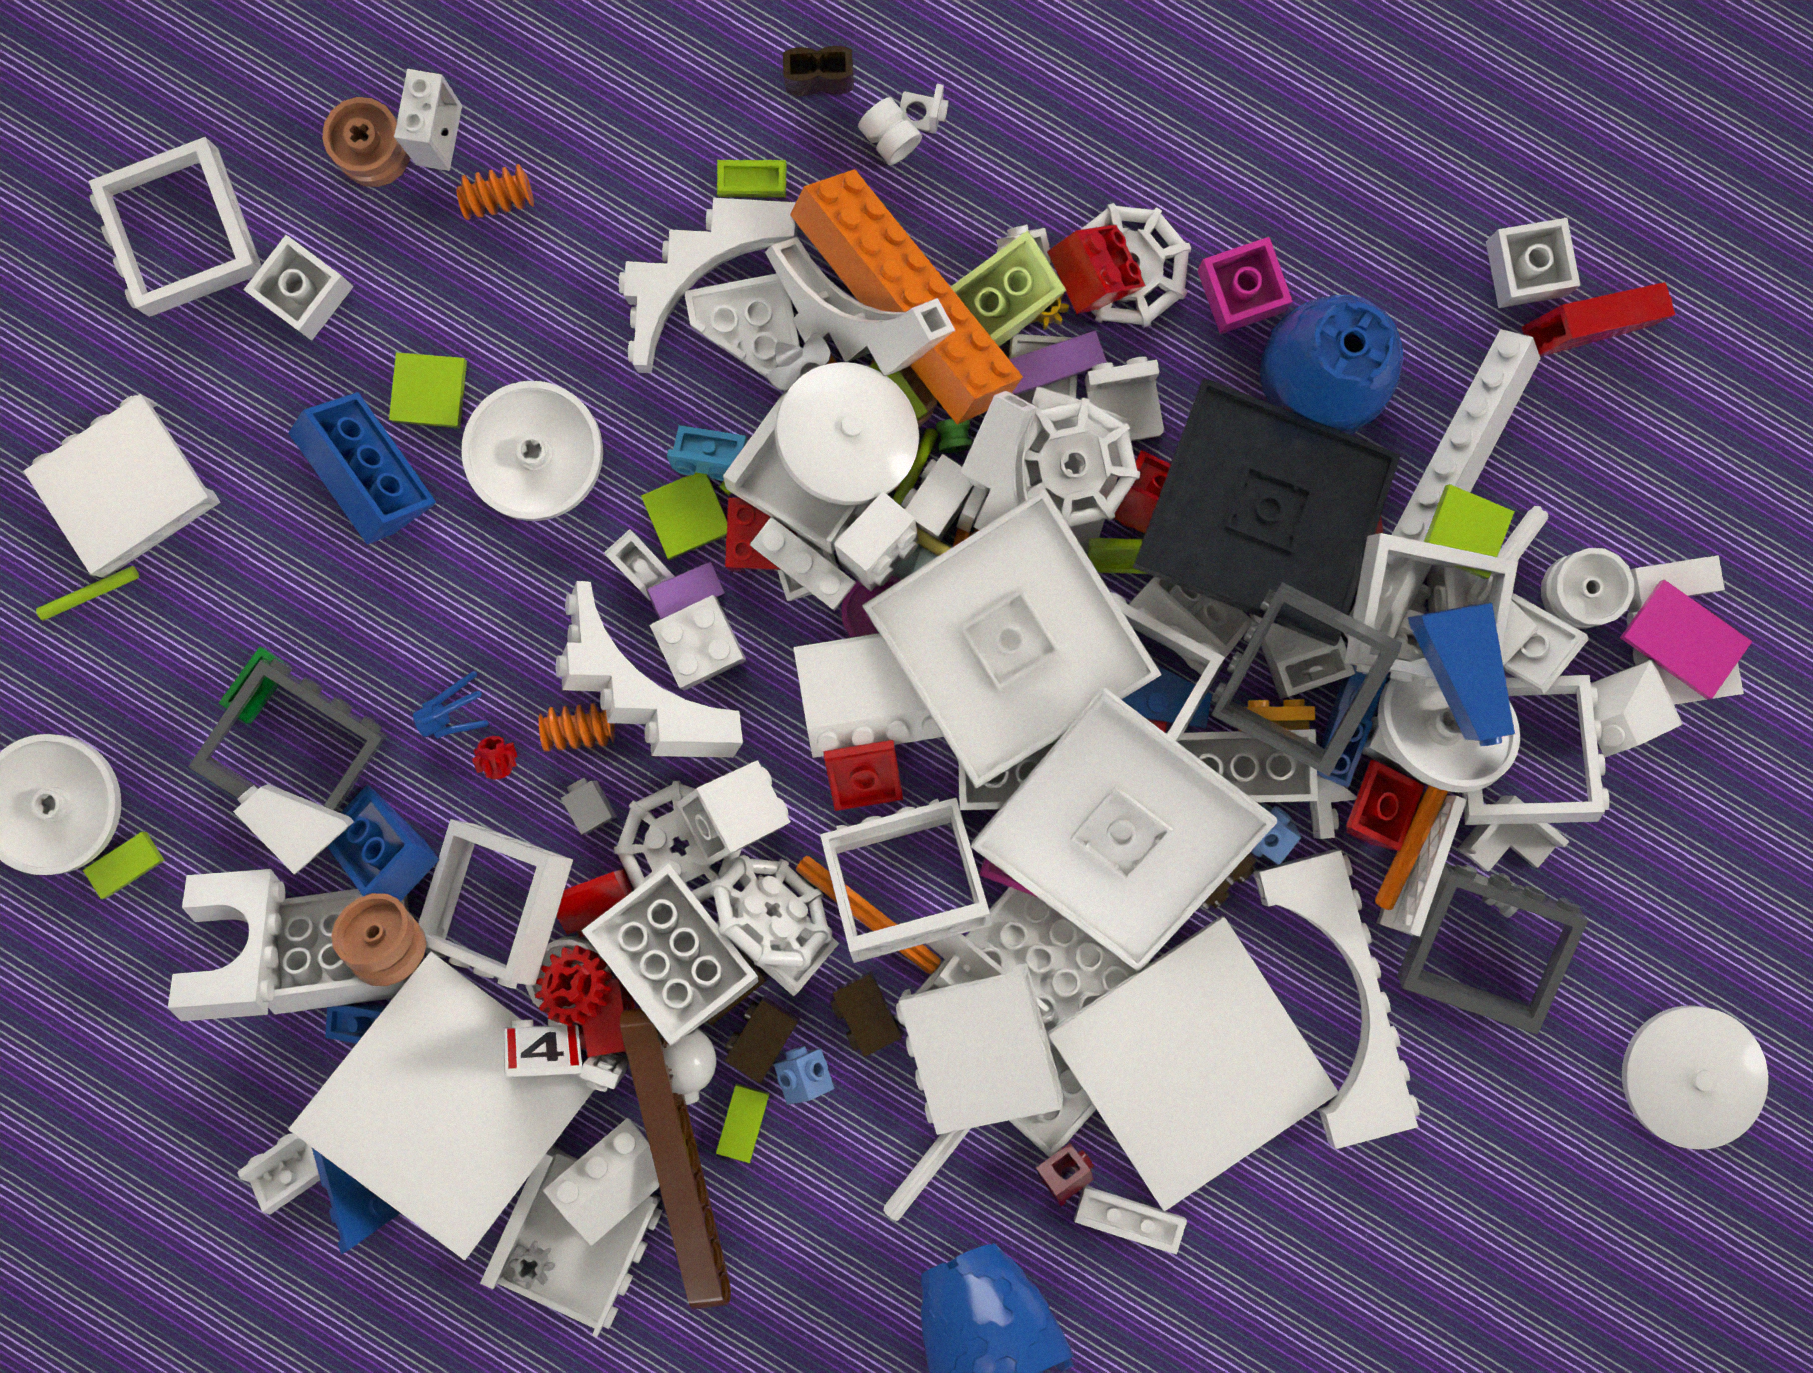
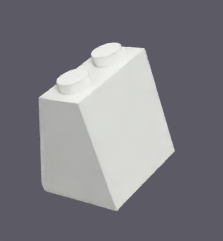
M758 760L696 788L676 803L709 866L790 823L785 803L782 799L777 798L771 786L772 779L770 774L764 767H761Z

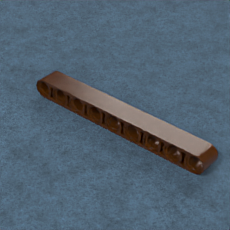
M641 1008L624 1010L620 1016L621 1033L689 1305L694 1310L728 1305L731 1299L729 1276L684 1094L678 1095V1093L672 1092L673 1074H669L672 1069H668V1065H666L664 1060L663 1048H667L668 1042Z

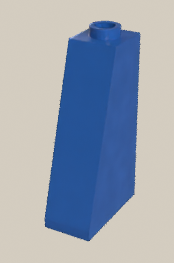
M1492 603L1475 604L1408 617L1414 636L1464 739L1479 741L1480 746H1491L1503 743V736L1515 734Z

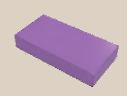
M711 562L646 590L659 620L711 595L718 597L725 593Z

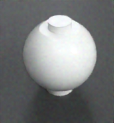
M694 1029L673 1045L667 1044V1048H663L665 1063L668 1065V1069H672L669 1074H673L672 1092L678 1093V1095L684 1094L686 1105L699 1100V1091L710 1082L716 1068V1053L712 1042L702 1031Z

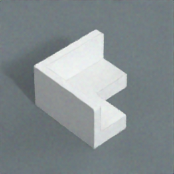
M1501 796L1496 804H1524L1516 796ZM1548 823L1477 825L1458 849L1484 871L1489 872L1509 847L1531 866L1538 868L1555 847H1565L1569 841Z

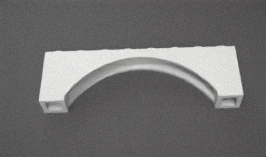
M1333 849L1284 862L1280 865L1277 864L1254 870L1253 873L1262 905L1268 907L1279 905L1289 909L1320 929L1343 955L1358 988L1362 1025L1356 1057L1346 1080L1338 1091L1339 1094L1331 1100L1328 1106L1319 1108L1328 1143L1335 1149L1417 1128L1418 1124L1415 1116L1420 1115L1419 1107L1414 1095H1409L1406 1082L1410 1081L1409 1071L1404 1060H1399L1396 1047L1400 1046V1039L1396 1028L1390 1026L1387 1013L1391 1012L1390 1003L1384 991L1380 992L1377 979L1381 978V971L1376 958H1371L1367 944L1372 942L1371 935L1366 923L1362 924L1358 910L1362 909V903L1358 891L1351 888L1348 876L1352 875V867L1348 856L1342 855L1341 850Z

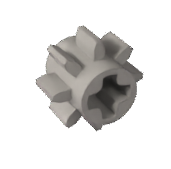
M534 1241L528 1250L520 1245L515 1250L520 1259L515 1258L508 1263L509 1267L515 1268L516 1275L512 1281L521 1280L526 1282V1289H530L535 1280L544 1285L548 1280L544 1271H551L555 1267V1263L548 1262V1254L551 1248L545 1250L538 1248L537 1241ZM535 1260L538 1264L537 1267L528 1269L526 1264Z

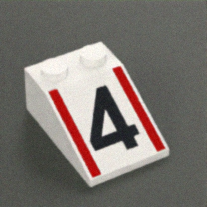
M533 1019L511 1020V1027H504L505 1077L581 1074L582 1060L578 1025L572 1024L570 1027L548 1019L547 1026H533Z

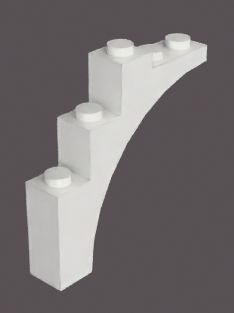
M713 198V209H707L706 230H711V232L670 230L669 241H663L662 248L663 262H667V264L626 261L625 272H620L619 292L624 293L628 304L637 305V307L631 308L630 325L631 328H635L634 341H629L628 360L633 362V366L638 373H652L655 349L664 324L678 301L684 295V291H688L697 280L724 262L742 254L770 248L772 245L797 237L798 225L790 216L796 202Z
M798 237L772 245L765 252L798 311V314L792 320L804 342L806 343L813 333L819 334L826 342L833 340L845 362L871 353L885 377L909 367L955 331L938 298L911 308L906 312L881 311L853 299L825 276L811 259Z
M1008 391L994 395L960 473L969 477V482L981 489H991L974 525L978 530H981L1028 500L1024 460L1028 433L1037 407Z
M577 581L572 594H567L565 602L566 615H571L572 625H569L568 642L562 656H557L556 675L557 677H562V689L601 691L600 706L602 710H606L607 723L646 724L645 741L651 744L652 756L734 757L743 743L739 711L711 708L685 700L661 688L639 672L618 650L606 632L595 607L591 582Z

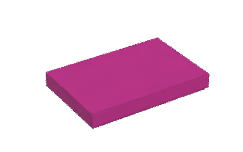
M1666 580L1659 581L1620 637L1705 699H1712L1752 643L1750 639Z

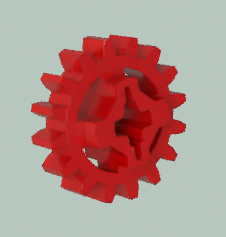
M575 945L573 950L563 947L561 957L554 954L550 955L552 964L549 967L541 965L540 969L545 975L544 978H538L536 984L542 986V990L534 995L535 998L544 1001L539 1006V1009L548 1014V1019L570 1027L573 1022L584 1025L585 1015L592 1018L597 1017L595 1010L597 1005L606 1007L607 1003L602 997L603 994L612 992L611 988L605 986V982L612 978V974L604 970L607 963L598 957V953Z

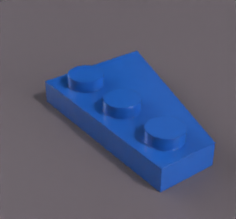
M1156 665L1162 675L1121 700L1146 719L1174 723L1196 685ZM1207 692L1188 726L1204 729L1207 727L1211 693Z
M312 1148L322 1187L327 1189L332 1206L329 1213L332 1223L336 1222L341 1239L338 1242V1246L342 1255L398 1216L400 1212Z

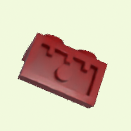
M728 497L725 568L730 572L745 573V569L781 570L750 546V543L771 517L741 498ZM783 525L785 528H787L789 531H791L794 535L797 536L796 532Z

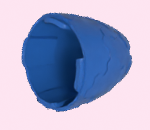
M1332 295L1317 298L1292 310L1271 330L1272 333L1265 344L1260 364L1262 390L1268 403L1349 435L1354 434L1367 423L1370 424L1389 404L1401 377L1403 347L1398 329L1392 318L1371 301L1353 295ZM1351 334L1358 336L1362 342L1361 351L1357 353L1348 351L1344 346V337Z
M992 1243L967 1251L947 1263L943 1262L921 1274L922 1336L929 1373H1043L1044 1370L1055 1365L1061 1372L1074 1367L1071 1358L1075 1356L1062 1329L1049 1309L1050 1306L1036 1285L1029 1281L1016 1262L1008 1257L996 1244Z

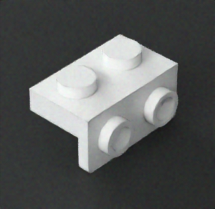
M293 1133L280 1138L277 1145L264 1154L251 1158L247 1163L248 1165L237 1172L241 1180L251 1183L262 1212L269 1215L320 1181L311 1146Z

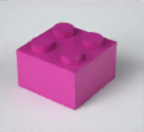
M1270 237L1205 258L1197 270L1220 334L1285 313L1293 302Z

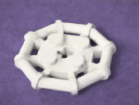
M1115 203L1107 205L1106 210L1082 228L1089 229L1116 224L1125 236L1126 246L1132 258L1137 260L1141 270V277L1146 285L1141 290L1119 299L1122 302L1135 301L1137 310L1111 308L1113 303H1110L1098 310L1091 311L1096 316L1095 320L1097 322L1109 321L1138 324L1145 328L1151 326V321L1176 301L1185 298L1187 294L1185 285L1188 254L1191 252L1190 243L1183 241L1161 214L1162 210L1156 207L1155 210L1116 206ZM1122 221L1146 223L1144 230L1130 231L1128 230L1129 228H1123ZM1154 228L1168 243L1169 247L1163 249L1151 235ZM1174 258L1172 279L1163 276L1165 259ZM1159 286L1166 293L1148 306L1144 297Z
M1087 398L1043 410L1037 408L1028 433L1024 460L1025 485L1028 499L1043 489H1047L1054 496L1064 500L1060 513L1069 527L1104 519L1110 521L1115 518L1114 513L1135 480L1140 478L1141 473L1137 471L1129 436V430L1131 429L1129 425L1121 423L1094 406ZM1077 416L1076 427L1056 431L1052 423ZM1087 419H1090L1110 433L1103 439L1089 432L1090 430L1085 428ZM1043 429L1050 437L1040 453L1029 451L1039 432ZM1115 441L1121 466H1112L1108 445ZM1075 454L1078 460L1083 459L1084 466L1079 467L1078 474H1073L1071 469H1066L1064 463L1069 461V455ZM1026 462H1037L1041 483L1033 488ZM1109 475L1119 477L1120 479L1106 499L1099 492ZM1092 497L1097 506L1071 512L1072 501Z
M673 781L672 785L637 802L633 800L629 804L631 809L618 845L614 847V854H618L634 890L668 864H670L686 886V882L705 874L711 882L691 891L697 900L702 902L713 897L710 893L712 882L719 880L734 864L735 858L740 856L742 849L723 859L719 873L710 868L711 865L709 866L676 804L695 790L692 787L681 784V781ZM671 800L673 802L674 811L657 819L649 812ZM642 819L650 824L649 830L645 835L644 844H633ZM678 836L681 841L688 840L690 846L685 848L687 854L682 857L678 852L673 853L671 847L674 845L673 839ZM644 853L652 869V872L645 878L633 854Z
M742 855L736 857L730 869L719 880H715L711 884L710 893L715 898L720 922L718 931L721 936H728L754 959V964L759 967L764 965L795 966L799 970L809 967L813 956L832 937V930L827 925L821 900L823 893L819 888L814 889L788 866L789 862L786 860L750 859L748 856ZM754 873L768 874L772 876H765L763 879H757ZM738 880L745 887L742 892L733 888V885ZM783 881H785L796 892H798L801 895V897L798 898L792 891H790L785 885H783ZM731 905L734 906V910L738 908V918L733 917ZM807 907H809L813 924L806 922ZM769 909V910H771L775 915L772 916V917H769V916L766 914V912H767V910ZM798 935L808 939L803 947L795 940ZM772 944L780 945L779 949H784V951L771 950Z

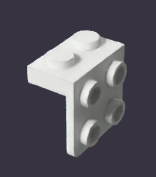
M1136 357L1127 360V365L1113 367V363H1101L1093 366V371L1087 372L1084 381L1089 402L1094 406L1135 421L1130 435L1131 441L1159 437L1163 433L1164 426L1155 382L1159 375L1157 360L1147 361V357Z

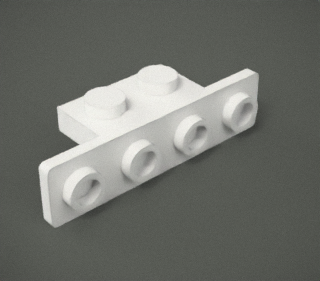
M962 934L926 943L948 961L933 982L939 988L1008 973ZM1037 998L1040 1013L1043 1017L1049 1010V1007Z

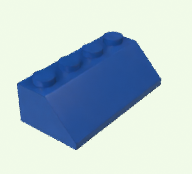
M359 392L302 410L288 432L367 545L395 534L436 503L433 496Z

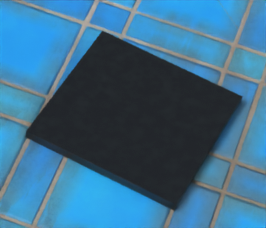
M1203 377L1133 568L1260 618H1263L1266 611L1260 609V606L1269 589L1277 592L1282 582L1348 615L1361 575L1367 536L1375 534L1401 455ZM1285 602L1273 622L1331 646L1338 644L1342 631Z

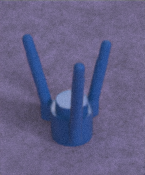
M472 671L434 699L423 703V708L413 713L414 723L423 737L434 734L439 739L448 734L474 730L489 725L487 720L445 726L450 723L448 713L481 697V691H475L446 706L440 704L476 678L477 672Z

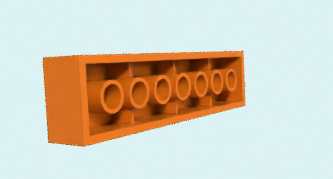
M855 169L803 187L790 216L860 303L881 311L906 312L911 308L936 298L939 299L955 331L910 366L957 425L988 411L994 395L1004 391L1010 393L1014 391L1023 378L1021 373Z

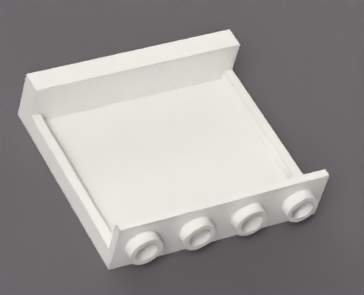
M784 391L723 475L725 487L728 491L832 555L835 551L834 543L872 502L859 505L830 503L804 490L789 475L780 459L775 441L777 413L788 392Z
M141 394L126 398L120 403V408L109 415L97 417L91 422V427L80 434H73L65 438L61 443L62 446L51 453H45L36 457L32 462L33 465L23 471L90 575L106 578L220 503L214 491L205 488L153 409L157 406L156 403Z
M1027 963L1013 966L1011 972L935 990L912 995L910 989L904 990L899 1003L896 1004L899 1022L906 1026L908 1033L906 1037L907 1051L910 1057H915L918 1068L915 1071L917 1086L920 1091L924 1090L927 1099L925 1103L926 1117L930 1124L934 1123L937 1135L1061 1110L1064 1095Z
M551 1147L529 1175L480 1284L494 1289L497 1284L502 1285L595 1328L592 1336L597 1337L603 1327L610 1328L616 1316L618 1308L613 1307V1303L618 1294L625 1295L633 1276L628 1274V1270L632 1261L639 1264L648 1243L642 1241L647 1228L654 1231L662 1214V1210L657 1208L661 1197L651 1194L591 1246L564 1218L543 1192L549 1184L578 1160ZM537 1241L538 1248L543 1250L551 1248L548 1254V1262L555 1263V1267L551 1271H544L548 1277L544 1285L535 1280L530 1289H526V1282L521 1280L512 1281L516 1275L515 1268L509 1267L508 1263L512 1259H520L515 1251L520 1245L528 1250L531 1244ZM535 1260L526 1264L528 1269L538 1265Z

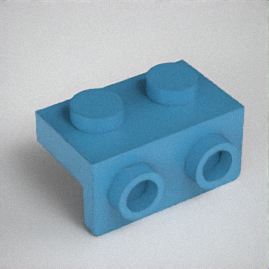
M679 425L673 450H668L667 459L672 469L680 474L694 475L697 472L708 474L713 479L724 481L723 475L747 444L748 440L744 435Z

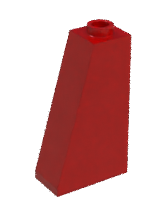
M1666 282L1563 304L1522 326L1524 335L1534 338L1539 356L1543 357L1651 327L1676 314Z

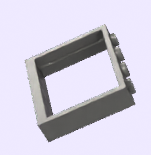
M1282 582L1277 592L1269 589L1260 609L1266 611L1260 623L1254 620L1243 638L1249 645L1244 654L1236 652L1227 669L1233 675L1227 685L1220 682L1211 701L1217 703L1211 715L1330 776L1400 653L1402 643ZM1284 602L1380 651L1325 749L1231 701Z
M275 658L272 662L260 660L188 767L237 798L255 785L212 758V755L264 678L268 677L367 740L324 804V807L337 811L387 735L380 731L382 726L377 724L375 720L368 716L360 719L352 714L350 711L353 707L338 697L330 700L320 692L323 688L306 677L301 681L291 675L292 668L287 664H283Z
M1445 863L1420 937L1413 936L1397 974L1402 988L1538 1035L1587 925V918L1579 909V905L1570 903L1566 898L1560 897L1556 901L1545 897L1546 894L1534 887L1525 886L1523 890L1512 886V883L1504 877L1491 874L1490 878L1477 874V870L1469 865L1461 866L1457 864L1453 866ZM1456 887L1565 924L1529 1006L1422 970Z

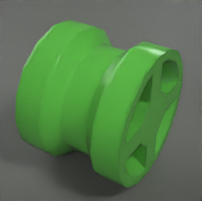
M953 419L936 423V430L941 435V441L938 444L939 452L954 453L971 449L973 442L968 437L970 419L958 425Z

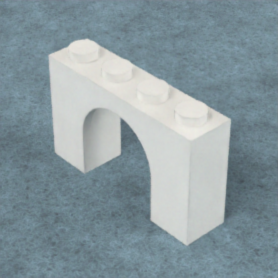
M1719 555L1631 569L1630 571L1634 579V596L1629 605L1627 625L1630 624L1661 580H1666L1689 597L1725 590ZM1635 648L1633 649V659L1636 665L1650 660ZM1654 662L1674 705L1707 700ZM1738 663L1712 699L1744 694Z
M271 869L186 876L182 908L194 922L229 919L245 921L249 925V937L242 953L223 968L213 971L172 975L168 1009L180 1021L268 1014L269 1001H272L274 998V984L271 980L272 969L278 963V952L275 947L276 935L281 933L282 928L279 908L280 902H283L285 899L284 883L277 878Z

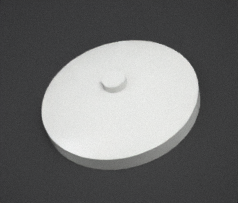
M837 362L810 370L790 387L777 413L775 441L778 454L785 469L804 490L830 503L859 505L874 501L882 491L886 494L890 493L904 479L911 469L917 454L919 429L917 418L909 399L889 377H884L881 372L865 365Z
M542 381L517 382L504 386L490 394L472 413L462 439L463 467L474 491L484 502L498 512L519 520H547L570 511L589 494L598 479L602 466L603 443L601 433L591 412L574 394L560 386Z
M1426 658L1413 661V663L1429 666ZM1413 677L1412 682L1390 679L1382 691L1379 700V726L1388 749L1399 764L1420 781L1441 790L1472 792L1493 784L1509 770L1517 756L1520 744L1519 723L1511 703L1510 707L1515 734L1503 736V743L1480 746L1479 741L1464 739L1441 689L1424 686L1425 679Z
M41 734L29 736L4 748L0 752V860L24 873L54 875L76 870L96 858L112 839L121 813L120 787L108 761L89 744L64 735Z
M1679 1006L1667 1009L1651 1017L1634 1034L1623 1059L1622 1084L1630 1109L1638 1121L1652 1134L1679 1147L1710 1149L1732 1142L1745 1133L1755 1122L1766 1100L1768 1070L1764 1054L1755 1037L1735 1018L1718 1010L1702 1006Z

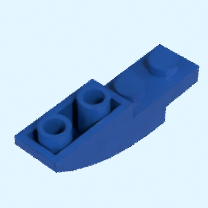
M1352 665L1355 674L1348 676L1346 680L1342 681L1320 746L1324 749L1367 675L1357 672L1356 665ZM1388 674L1330 776L1318 770L1317 776L1343 787H1349L1373 725L1371 719Z

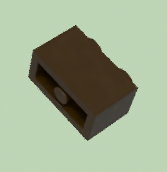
M871 971L833 990L832 994L835 999L830 1001L831 1006L839 1020L845 1018L850 1028V1031L846 1032V1036L855 1052L861 1050L863 1056L866 1057L902 1038V1032Z
M765 996L760 1004L753 1000L743 1016V1019L748 1022L741 1034L734 1031L724 1047L729 1052L724 1061L759 1083L762 1082L800 1019Z

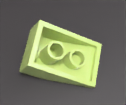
M1029 231L1024 232L951 286L952 290L998 346H1001L1019 333L1067 291Z

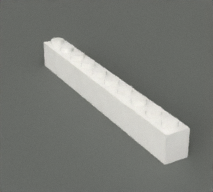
M1500 329L1392 533L1393 536L1424 542L1445 485L1451 484L1471 492L1540 360L1533 337ZM1387 555L1374 629L1392 638L1395 637L1432 564ZM1354 607L1349 614V616L1352 618L1354 613ZM1344 633L1347 639L1349 640V635ZM1373 647L1370 648V653L1379 654V650Z

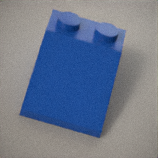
M368 785L341 812V814L349 816L354 822L327 846L363 896L372 893L388 894L399 899L400 902L440 860L426 841Z

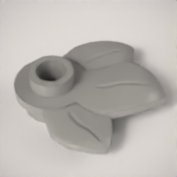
M813 333L803 348L778 342L775 348V360L778 367L766 374L769 382L777 389L788 391L804 374L819 366L828 364L831 353L826 341L819 334Z

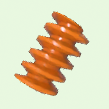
M516 164L515 175L513 176L507 167H502L501 178L496 176L493 169L489 170L488 181H484L481 174L476 172L473 184L470 183L466 175H462L461 186L457 187L458 202L465 220L471 219L472 210L478 218L484 217L485 208H487L491 215L498 214L499 205L503 211L510 212L512 201L519 210L524 209L526 199L534 207L531 185L527 174L520 164Z
M591 703L589 714L584 713L581 704L577 705L575 715L570 714L567 706H563L561 716H557L554 708L549 707L547 717L543 718L542 714H539L541 745L545 752L551 751L554 743L558 750H565L568 742L573 749H578L582 740L587 748L593 747L596 739L601 747L607 746L609 738H611L613 743L615 741V723H607L606 710L599 713L595 703Z

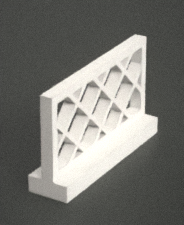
M1422 792V794H1421V796H1420V799H1419L1418 805H1417V807H1416L1415 813H1416V811H1417V809H1418V807H1419V804H1420V802H1421V800H1422V798H1423L1425 792ZM1446 796L1392 910L1381 908L1377 920L1378 924L1420 937L1467 799L1459 796Z

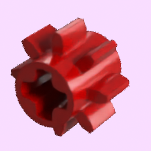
M490 736L481 740L478 748L473 750L475 757L472 758L475 770L477 773L484 771L486 778L502 779L511 773L512 767L517 766L515 758L518 756L514 743L506 744L504 738L499 736Z

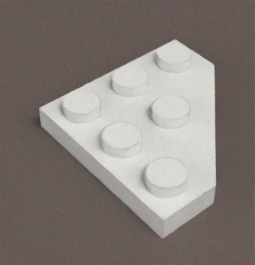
M777 273L684 291L691 327L764 377H766L769 371L778 367L775 360V348L778 342L800 347L797 328L792 320L794 318L792 302Z

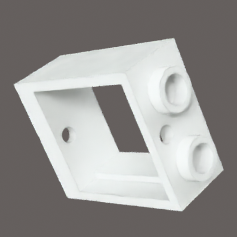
M407 69L394 138L416 165L450 171L462 104L443 75ZM443 130H448L447 136L441 135Z

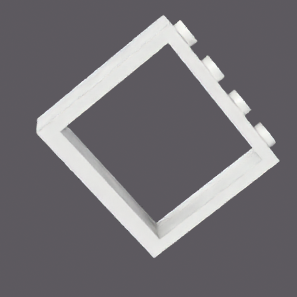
M206 137L89 181L93 192L90 195L91 203L96 212L102 216L105 224L101 227L102 233L108 244L113 246L116 257L113 258L115 268L120 276L125 278L128 289H125L126 298L132 308L138 309L149 317L253 278L262 266L219 150ZM200 163L236 259L147 292L112 196Z
M1383 533L1367 536L1353 613L1354 619L1374 628L1387 555L1458 569L1454 566L1459 565L1492 572L1490 576L1493 577L1489 603L1493 605L1502 653L1518 565L1517 561ZM1349 635L1344 663L1356 665L1357 672L1368 674L1378 655L1370 654L1371 646ZM1396 659L1389 670L1391 672L1390 679L1412 682L1413 677L1425 679L1424 686L1440 689L1428 665Z
M1110 592L1133 629L1206 667L1167 733L1168 736L1178 743L1220 672L1225 657L1220 655V651L1213 645L1205 642L1200 644L1189 638L1188 633L1174 625L1168 627L1157 621V617L1150 611L1145 609L1137 610L1129 606L1123 597Z
M1590 675L1559 676L1545 694L1517 678H1505L1508 696L1577 694L1588 802L1484 805L1482 789L1462 792L1463 798L1467 799L1464 806L1465 825L1598 822L1605 810L1609 809V793L1607 788L1602 789L1601 776L1605 775V758L1603 754H1598L1597 742L1601 741L1602 730L1600 721L1594 720L1593 708L1597 707L1598 695L1596 687H1591Z
M957 798L942 802L935 799L927 806L916 809L914 807H905L896 811L894 815L883 818L880 816L868 817L860 824L849 827L839 825L836 826L837 830L820 834L849 951L854 963L992 925L990 912ZM951 823L974 904L858 935L837 853Z
M450 819L439 855L440 860L437 862L418 923L425 932L427 944L425 952L427 954L433 952L442 958L449 956V963L465 968L472 966L474 967L473 973L487 978H494L496 976L499 978L497 983L505 987L516 989L517 983L535 985L573 859L477 824ZM474 844L537 866L507 965L445 940Z

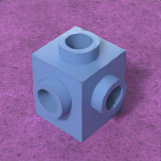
M1261 803L1260 805L1277 818V824L1251 852L1258 857L1264 854L1280 865L1301 839L1296 825L1290 822L1292 818L1284 810L1277 806L1271 809L1264 803Z
M805 1046L794 1048L785 1052L786 1059L774 1064L778 1083L782 1088L787 1105L810 1101L834 1089L828 1065L821 1048L807 1051Z

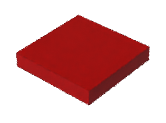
M893 740L823 751L835 811L903 800Z

